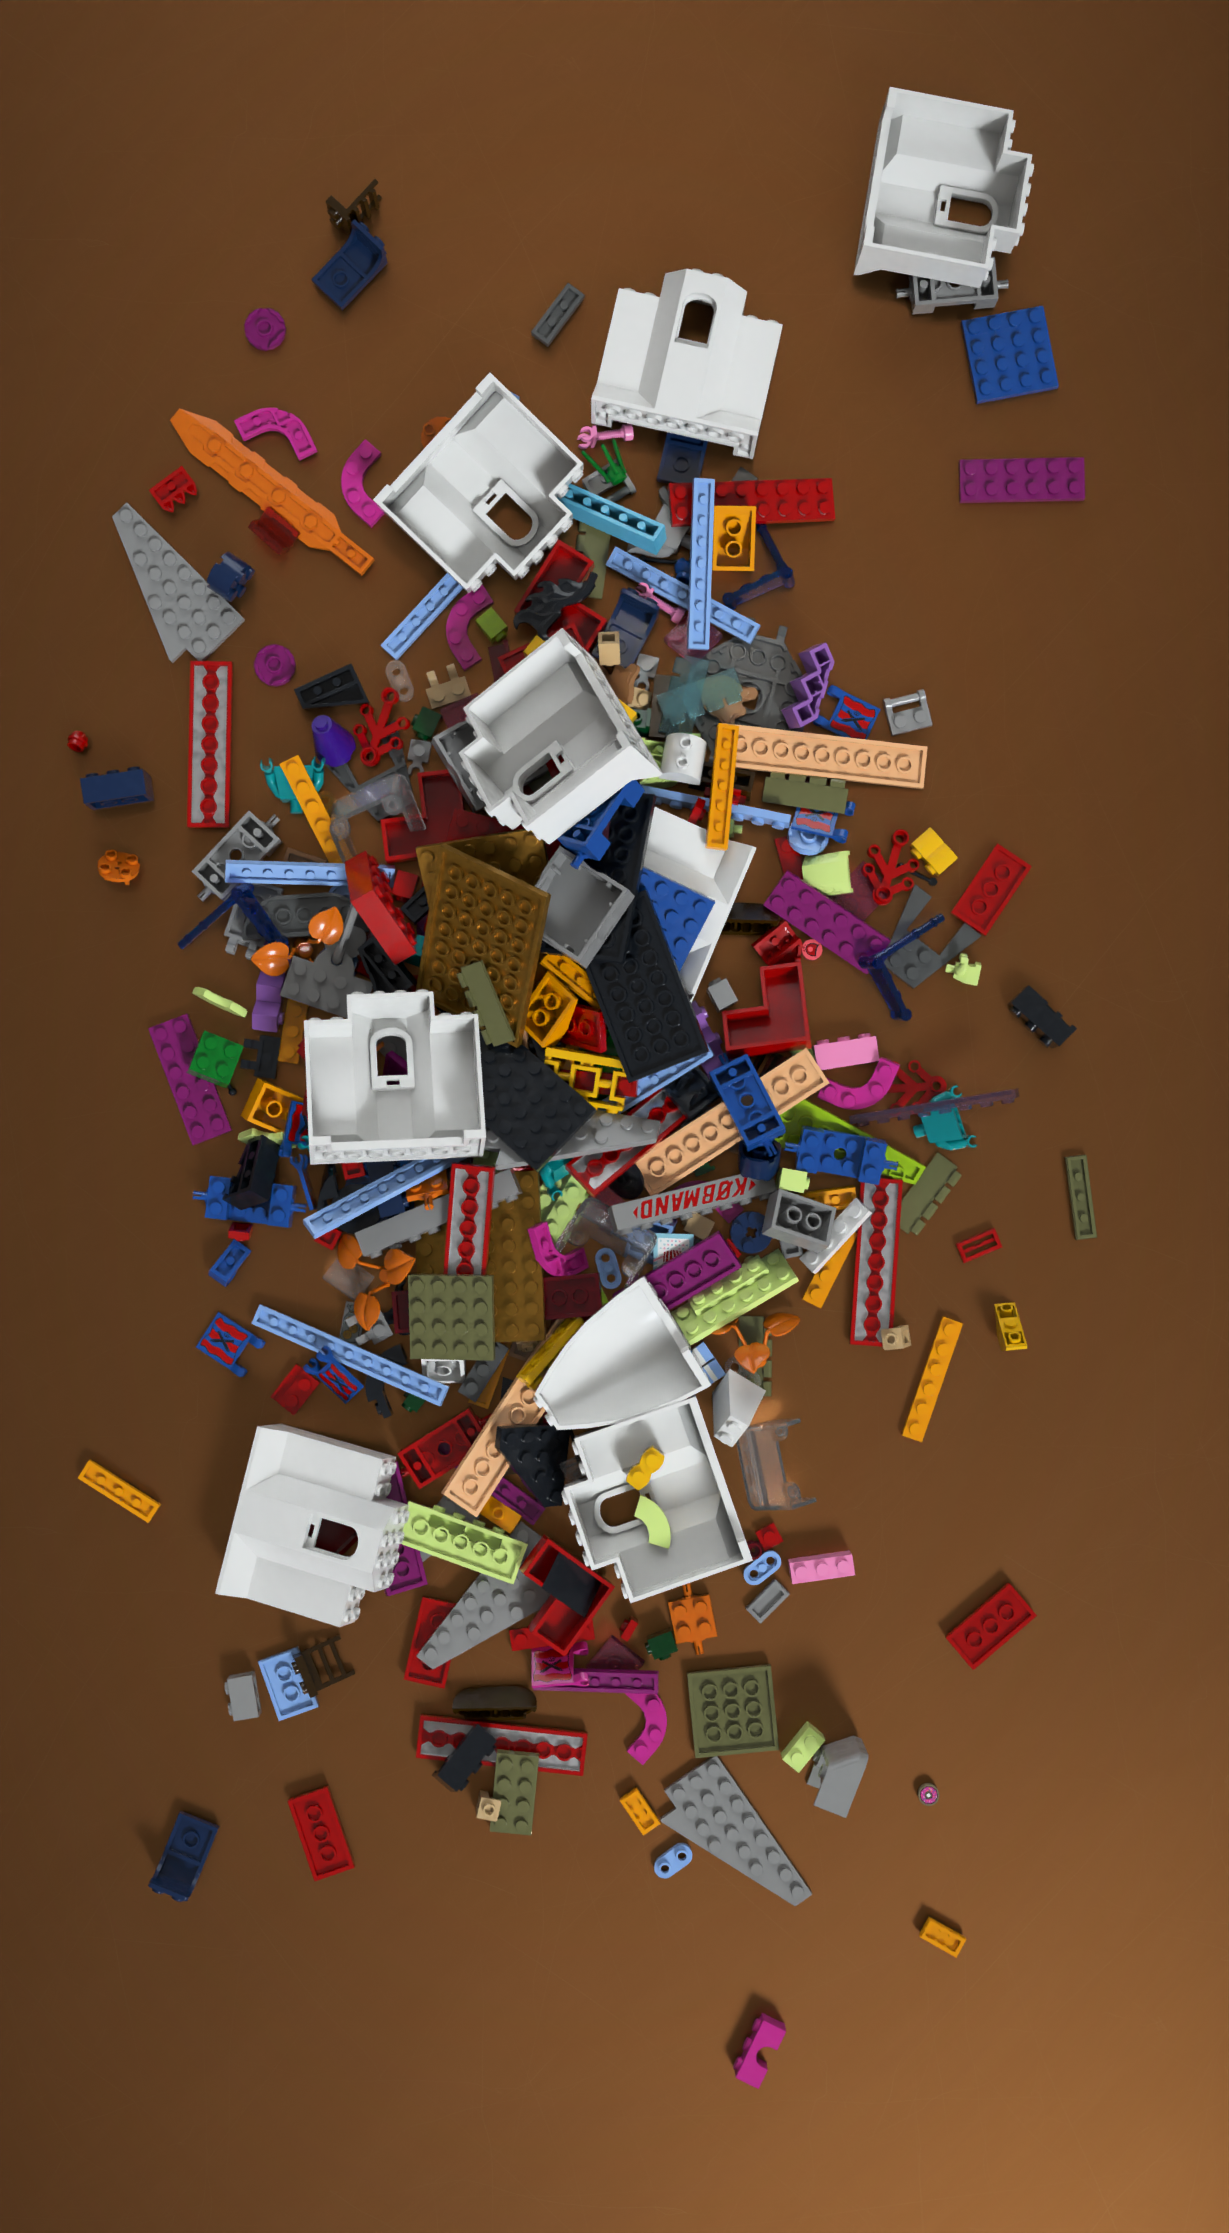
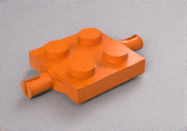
M447 1169L406 1190L407 1201L422 1200L425 1203V1209L429 1210L430 1206L432 1210L434 1208V1198L449 1194Z
M691 1583L682 1585L684 1596L680 1599L668 1601L676 1644L684 1642L694 1643L695 1654L699 1655V1653H704L702 1641L706 1638L717 1637L718 1633L710 1593L703 1595L692 1594Z

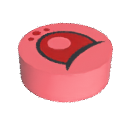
M814 939L805 941L802 948L803 957L811 961L818 959L823 951L822 945Z

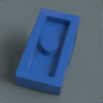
M234 1239L209 1270L208 1275L224 1287H227L236 1275L239 1267L250 1255L251 1250Z

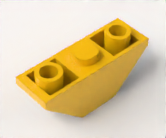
M1015 1302L994 1304L997 1337L1001 1351L1027 1349L1026 1339Z

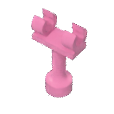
M622 424L620 430L597 432L596 425L592 427L585 426L580 430L582 434L578 436L577 440L581 439V441L587 442L586 444H579L578 448L587 449L589 446L594 448L598 440L621 437L624 441H631L634 438L632 424Z
M643 582L638 584L640 585L636 587V591L639 593L638 596L644 599L649 597L655 600L661 610L663 609L664 612L670 614L671 621L676 624L680 622L686 611L684 608L669 606L666 602L653 596L654 588L651 587L649 589V586Z

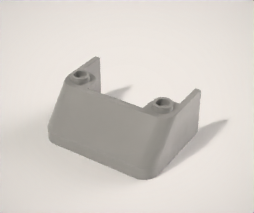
M853 1735L823 1745L813 1755V1761L815 1762L807 1784L819 1789L813 1804L814 1806L844 1818L847 1817L869 1758L861 1738Z

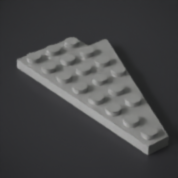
M126 502L112 518L168 658L174 663L187 650L197 661H205L245 619L223 597L209 589L207 581Z
M522 1521L518 1523L513 1533L509 1535V1537L528 1543L521 1565L541 1539L539 1534ZM520 1569L514 1584L480 1573L416 1657L431 1669H435L538 1611L551 1594L525 1576Z

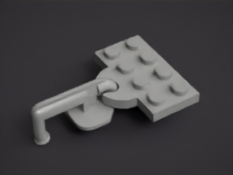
M352 904L348 910L345 922H343V934L335 944L327 945L324 943L327 950L321 952L314 962L293 956L280 996L347 1018V994L353 992L371 993L372 982L354 976L355 967L351 958L359 955L358 948L366 942V933L361 928L354 926L358 912Z

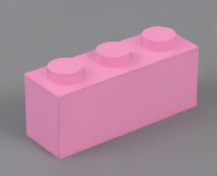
M870 1033L860 1034L858 1039L850 1040L849 1036L837 1038L838 1042L829 1043V1039L816 1041L817 1045L812 1046L814 1060L821 1070L879 1061L876 1036L871 1037Z
M850 1550L788 1559L792 1584L855 1575L853 1556Z

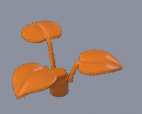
M333 906L328 910L319 912L309 921V933L317 940L298 938L294 942V947L291 949L290 954L286 944L272 942L258 949L252 955L251 961L269 976H279L286 972L289 967L288 959H291L295 953L300 958H307L308 961L313 962L311 958L313 953L311 944H319L323 941L327 945H333L343 934V919L338 908Z
M343 1234L339 1240L337 1251L339 1263L343 1268L353 1269L357 1263L381 1270L379 1278L384 1284L370 1290L368 1294L364 1292L359 1293L354 1302V1314L358 1323L363 1329L370 1331V1328L376 1323L380 1314L379 1301L372 1295L385 1287H390V1284H400L410 1272L416 1258L400 1249H390L384 1258V1266L363 1262L359 1259L362 1256V1251L357 1238L350 1234Z
M774 1313L768 1316L763 1322L764 1328L767 1329L764 1333L763 1344L754 1342L747 1345L739 1328L735 1325L739 1318L711 1334H725L733 1328L743 1346L736 1349L734 1353L735 1359L743 1368L755 1374L758 1368L763 1367L767 1363V1359L770 1356V1349L767 1346L768 1335L771 1333L773 1336L778 1337L789 1333L799 1324L800 1318L789 1313Z

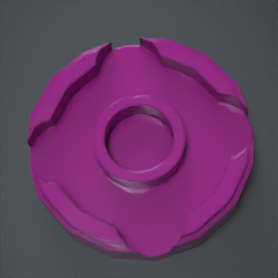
M255 309L245 320V336L249 343L259 350L275 349L285 338L286 327L284 319L274 309Z
M271 644L259 650L254 660V669L256 675L263 683L268 686L277 687L285 685L292 679L296 670V662L289 649L277 644Z

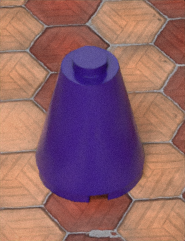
M326 715L317 716L311 725L316 757L320 762L324 757L326 760L325 764L330 767L344 765L352 758L353 751L355 752L356 742L354 737Z

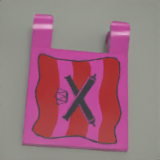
M582 1641L574 1644L565 1657L550 1646L532 1648V1688L565 1685L588 1686L589 1678L586 1672L574 1675V1654L588 1655L589 1648L587 1642Z

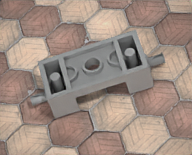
M991 257L994 258L992 269L989 271L987 280H983L980 288L965 285L952 287L949 282L909 275V287L896 289V298L909 297L912 315L933 313L934 308L938 306L973 304L974 309L995 308L999 299L998 289H1008L1009 281L1008 279L997 280L995 257Z
M248 811L191 871L205 886L197 897L204 902L213 893L227 903L239 890L240 887L238 885L240 883H225V860H231V853L235 850L241 851L242 857L240 860L262 861L266 855L270 857L283 843L272 830L280 819L273 814L265 823Z

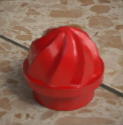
M74 731L67 738V746L75 752H83L88 746V737L82 731Z

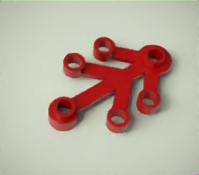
M387 687L381 692V700L384 702L377 723L373 716L374 708L371 705L363 704L360 707V713L364 716L373 736L371 742L369 743L366 737L367 728L365 725L358 723L353 727V733L358 737L363 749L360 753L361 762L368 767L376 766L380 761L381 755L393 749L400 750L403 747V740L396 736L392 737L388 743L379 747L381 739L400 729L407 730L410 727V720L405 717H399L396 722L386 726L392 706L399 700L398 691L391 687ZM393 693L394 699L390 701L389 696ZM369 707V712L365 714V708ZM402 720H405V721H406V724H405L404 727H401V721H402ZM362 727V732L358 734V728ZM395 740H398V741H399V744H398L397 747L394 746V741H395ZM373 753V759L369 760V755Z
M903 829L896 830L891 836L893 847L887 864L880 853L881 849L878 845L872 844L867 849V855L875 860L883 875L882 883L875 874L873 864L866 863L861 868L862 875L868 877L874 888L872 891L873 901L881 906L889 904L894 894L900 891H909L914 886V881L910 877H905L900 883L890 887L891 880L907 872L913 873L920 866L919 861L912 858L906 864L895 868L901 847H904L909 841V834ZM896 837L901 838L902 842L899 843L896 840ZM871 849H875L877 854H873ZM910 863H914L916 868H911ZM865 867H869L871 873L866 872ZM904 881L909 882L910 887H906ZM879 893H883L885 898H880Z
M912 1060L908 1063V1070L916 1073L925 1083H916L899 1067L896 1076L904 1084H892L887 1093H905L896 1103L890 1105V1113L894 1116L900 1115L903 1107L917 1091H926L918 1102H914L910 1106V1111L913 1114L922 1113L924 1105L932 1096H937L946 1091V1081L940 1076L929 1075L917 1060ZM913 1062L918 1065L917 1070L911 1069L910 1066ZM934 1082H938L940 1084V1088L938 1090H935L933 1088ZM915 1104L920 1106L919 1112L913 1110ZM894 1105L899 1107L898 1113L892 1111Z

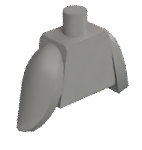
M665 486L658 490L663 506L655 521L665 525L667 537L665 543L657 555L632 544H628L627 553L665 558L672 554H677L681 546L690 550L691 536L688 533L691 526L671 527L668 490Z

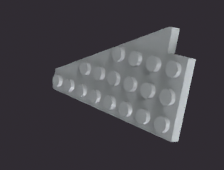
M596 1110L597 1112L549 1162L654 1144L657 1142L661 1123L658 1120ZM485 1126L486 1141L484 1150L499 1153L495 1165L496 1170L528 1165Z
M718 1756L709 1757L664 1789L675 1808L660 1817L662 1823L794 1906H797L812 1895V1891Z

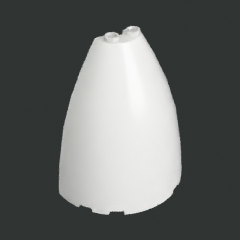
M645 1276L621 1291L590 1317L566 1343L548 1369L533 1399L539 1408L544 1407L546 1410L545 1418L550 1426L554 1425L557 1430L613 1425L681 1402L711 1386L707 1374L703 1372L702 1365L694 1352L691 1353V1347L662 1299L658 1298L654 1287L650 1282H647L648 1280Z

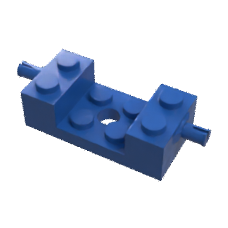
M637 780L630 781L598 806L597 810H593L557 838L569 852L576 855L570 863L573 868L578 869L582 861L587 858L597 861L601 860L611 844L602 834L610 819L619 808V805L634 808L645 791Z
M723 1053V1057L719 1055L718 1058L723 1066L709 1072L710 1080L734 1121L747 1152L764 1146L769 1157L773 1156V1154L775 1155L777 1151L772 1141L785 1134L786 1127L748 1054L731 1062L726 1053ZM744 1096H751L753 1098V1103L750 1106H745L741 1103V1099Z
M802 1125L798 1144L785 1142L784 1151L796 1152L794 1166L798 1171L817 1174V1171L853 1177L857 1178L859 1182L879 1185L884 1168L897 1171L898 1162L886 1160L887 1143L883 1139ZM838 1148H843L846 1151V1155L842 1159H837L834 1156V1152Z
M210 1176L209 1187L206 1192L193 1191V1194L201 1195L193 1196V1199L205 1200V1218L290 1228L292 1227L294 1211L306 1213L307 1210L298 1208H307V1204L295 1203L297 1189L295 1185L273 1183L269 1201L258 1204L254 1208L249 1207L243 1210H239L222 1200L224 1194H229L233 1185L229 1177Z

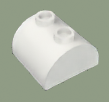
M687 733L667 735L660 767L663 774L659 778L700 786L707 742L698 736Z
M421 1359L422 1374L441 1383H463L466 1379V1360Z

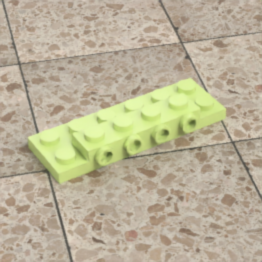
M571 1174L555 1183L563 1193L562 1197L558 1192L555 1193L553 1196L555 1201L547 1194L548 1187L545 1186L544 1182L540 1189L541 1222L548 1223L554 1246H556L558 1240L563 1242L568 1233V1230L565 1229L569 1222L573 1223L579 1214L576 1211L578 1205H584L589 1196L586 1193L587 1191Z
M779 1248L763 1258H760L759 1255L746 1257L743 1264H741V1268L687 1299L689 1302L671 1312L690 1346L799 1281Z
M410 1500L408 1501L410 1515L407 1523L404 1524L403 1532L405 1535L401 1543L402 1545L514 1584L528 1543L504 1534L505 1530L496 1526H493V1529L484 1527L486 1523L474 1519L473 1522L465 1520L466 1516L457 1512H454L453 1515L445 1513L446 1508L434 1505L431 1508Z

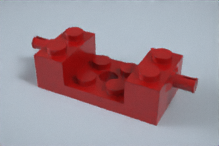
M469 1406L419 1440H415L399 1450L397 1454L405 1468L400 1470L401 1478L403 1479L410 1474L420 1490L458 1466L492 1413L480 1419L476 1416L471 1406ZM441 1443L449 1444L450 1452L448 1454L439 1452L438 1447Z

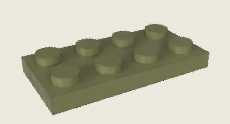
M497 1749L493 1798L501 1800L498 1820L496 1822L490 1821L491 1832L531 1836L539 1753Z

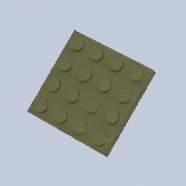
M410 1273L408 1275L410 1359L494 1361V1276Z
M771 1664L687 1672L695 1758L779 1750Z

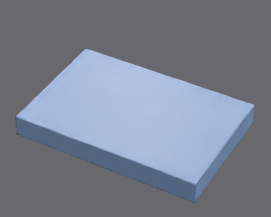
M299 1646L258 1661L279 1721L319 1707L316 1696L310 1698L308 1694H303L299 1684L302 1682L300 1674H295L291 1665L294 1662L292 1655L300 1652Z

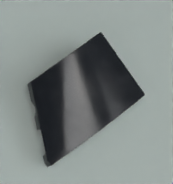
M335 1164L325 1165L317 1211L328 1206V1199L340 1196Z

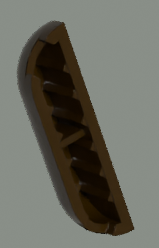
M733 903L721 934L764 935L766 931L777 926L779 921L778 914L761 903Z
M522 1686L467 1688L455 1696L452 1704L454 1714L459 1713L465 1716V1720L469 1721L525 1719L526 1714L532 1711L535 1712L537 1709V1700L534 1693Z

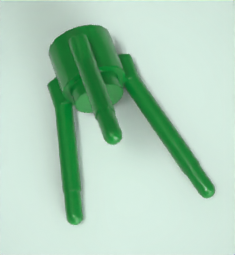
M612 439L618 464L614 463L606 446L601 444V448L610 464L606 469L608 473L582 450L581 454L604 477L607 484L611 482L614 486L627 478V471L623 465L615 439Z

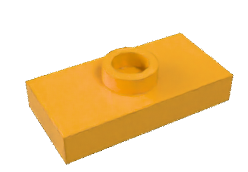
M490 1496L479 1513L509 1534L513 1533L522 1519L521 1515Z
M637 1787L619 1799L643 1836L661 1824Z
M928 1917L919 1933L920 1938L957 1958L967 1940L965 1936L931 1917Z

